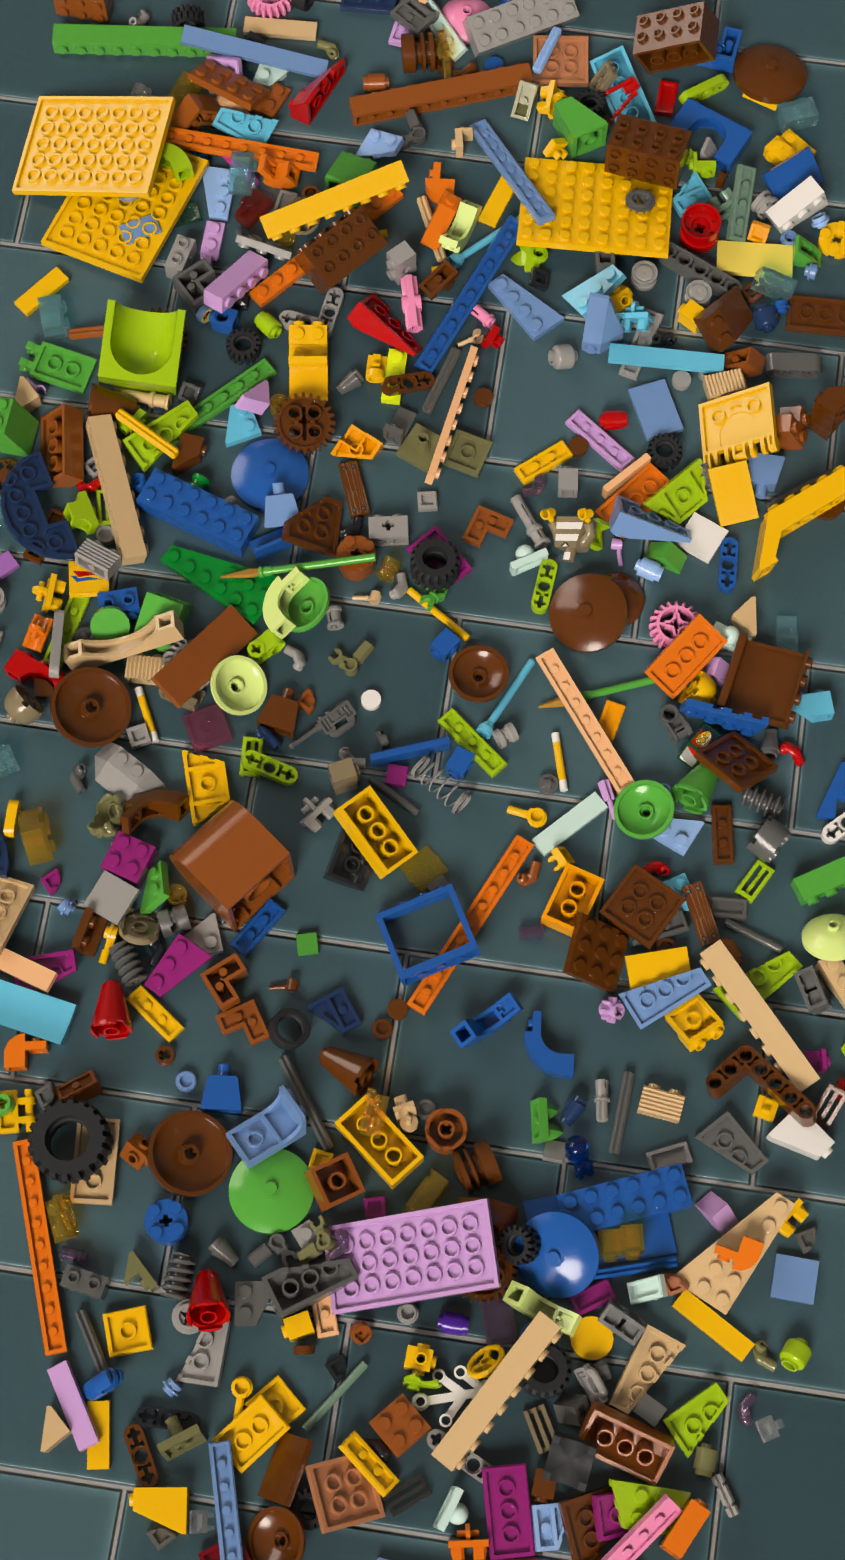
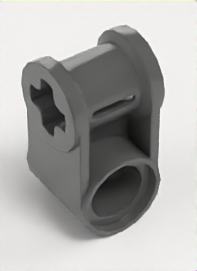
M667 704L662 707L658 720L674 745H677L686 736L693 735L690 725L674 705ZM664 713L672 714L673 719L665 718Z

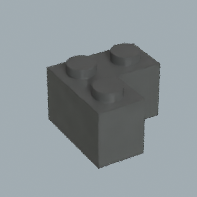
M203 258L173 277L175 290L195 316L199 308L205 305L204 289L216 279L213 268Z

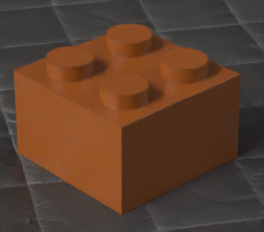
M348 1152L304 1173L321 1212L365 1192Z
M403 1393L369 1422V1425L397 1459L431 1430L429 1424Z

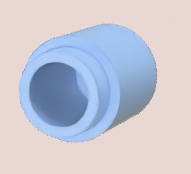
M643 557L642 560L638 558L634 570L637 571L636 575L652 582L654 580L659 582L665 567L660 566L661 564Z

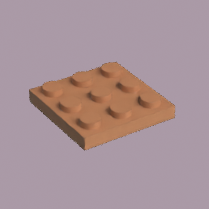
M533 35V65L549 35ZM560 36L542 73L537 74L533 72L534 83L539 84L538 87L549 86L550 80H556L557 87H588V36Z
M346 1456L305 1466L322 1534L386 1517L380 1494Z

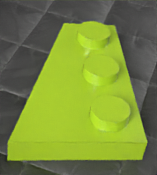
M717 1382L711 1384L662 1419V1422L672 1437H674L686 1458H689L693 1449L702 1440L706 1431L729 1402Z

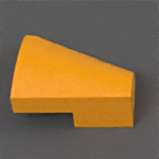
M351 424L330 454L336 457L373 460L381 452L384 444Z

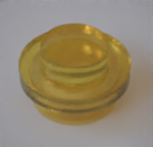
M290 231L283 233V238L277 241L282 246L291 247L296 241V235L294 233L290 234Z

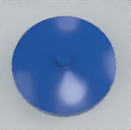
M263 439L246 446L237 455L231 470L232 485L237 497L251 509L265 512L266 496L273 495L272 483L284 482L285 494L293 493L297 503L305 494L309 484V468L301 451H299L298 455H296V449L294 448L291 452H288L289 446L282 447L283 440L277 441V439Z
M549 1210L539 1213L525 1223L529 1227L534 1228L533 1232L538 1233L536 1239H540L541 1243H537V1246H540L541 1250L536 1251L539 1255L534 1258L533 1262L516 1265L523 1280L536 1292L552 1298L571 1297L588 1287L595 1278L601 1261L600 1245L592 1228L579 1216L563 1210ZM518 1236L515 1245L517 1251L522 1253L524 1242Z

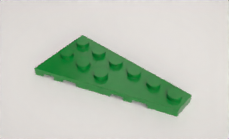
M172 545L160 559L162 564L227 608L229 605H232L253 627L263 617V602L266 592L277 577L275 575L265 577L264 575L263 578L259 576L253 578H221L223 575L251 568Z

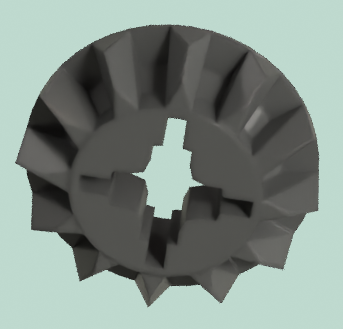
M635 189L626 195L625 206L629 207V211L634 210L636 214L638 212L645 214L646 211L651 212L652 208L655 207L656 200L651 192L644 189Z

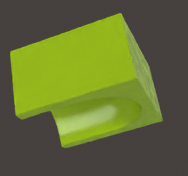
M108 299L98 370L99 385L146 392L156 391L160 394L176 396L186 310L178 309L170 313L148 312L132 309L117 303L116 300Z

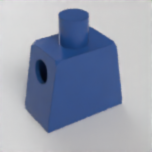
M218 1064V1075H208L201 1102L202 1112L243 1114L238 1076H230V1064Z

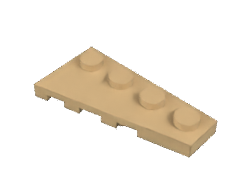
M647 1324L607 1404L629 1415L644 1394L647 1393L648 1389L659 1379L663 1371L669 1367L674 1358L686 1345Z

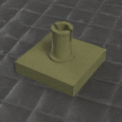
M416 423L397 450L396 456L428 473L440 436Z
M175 1415L165 1421L172 1437L158 1443L157 1447L161 1455L168 1462L207 1442V1439L198 1424L184 1430L178 1415Z

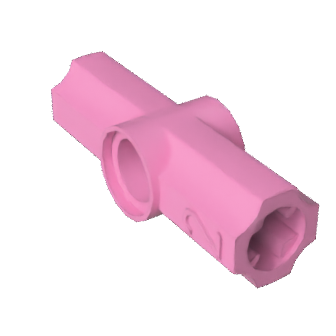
M408 274L400 278L402 311L405 313L407 332L418 333L423 330L421 295L418 293L417 277Z

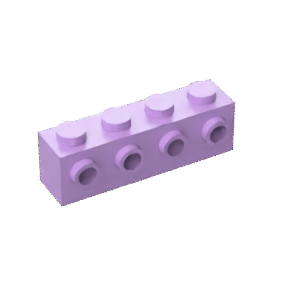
M249 250L204 289V304L221 314L224 313L238 299L242 298L246 292L254 288L261 279L267 276L269 271L268 259Z

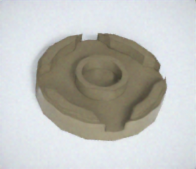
M132 914L129 918L125 919L124 917L119 923L120 936L127 942L135 945L152 944L160 936L161 929L159 923L156 924L152 917L144 914Z

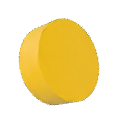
M379 368L367 369L365 379L370 383H381L385 379V372Z

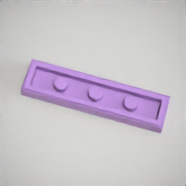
M580 409L565 421V425L579 437L585 438L588 445L620 473L635 461V458Z
M65 1360L48 1369L47 1372L78 1450L82 1452L101 1442L69 1361Z

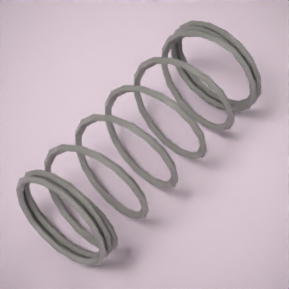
M428 755L424 756L413 767L411 775L414 778L422 776L421 785L430 783L429 792L438 790L437 799L440 800L446 797L444 805L449 807L454 804L452 813H459L470 801V793L464 791L456 801L446 805L448 797L459 786V783L448 794L438 798L440 790L451 779V776L441 786L431 791L430 787L433 781L442 773L443 769L439 770L433 779L422 783L425 774L435 764V762H432L426 771L418 775L430 762V757Z

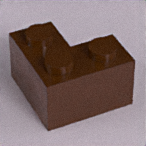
M459 1197L458 1203L486 1198ZM487 1198L490 1202L494 1235H504L502 1233L503 1230L517 1224L519 1207Z

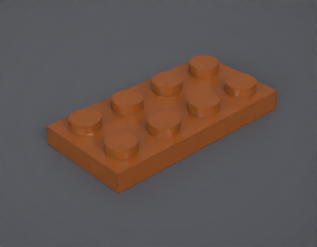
M205 60L188 73V80L249 111L269 97L270 90L264 88L261 84H256L248 80L247 77L240 76L232 72L231 69L216 64L213 60Z

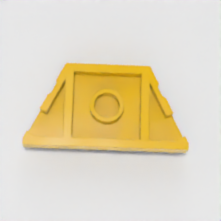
M182 750L192 824L197 826L231 801L224 761L209 759L207 756H198Z

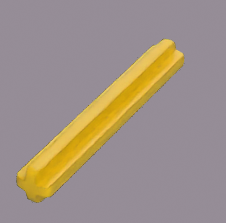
M119 409L116 412V419L172 459L179 455L180 452L177 447L123 409Z

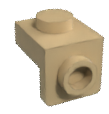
M472 127L455 128L454 139H451L452 151L455 150L456 158H463V141H473Z

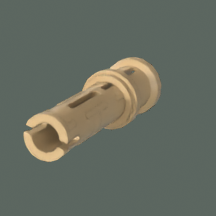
M114 387L115 392L137 400L136 403L147 404L150 408H164L165 411H170L172 394L163 395L157 394L156 391L147 393Z

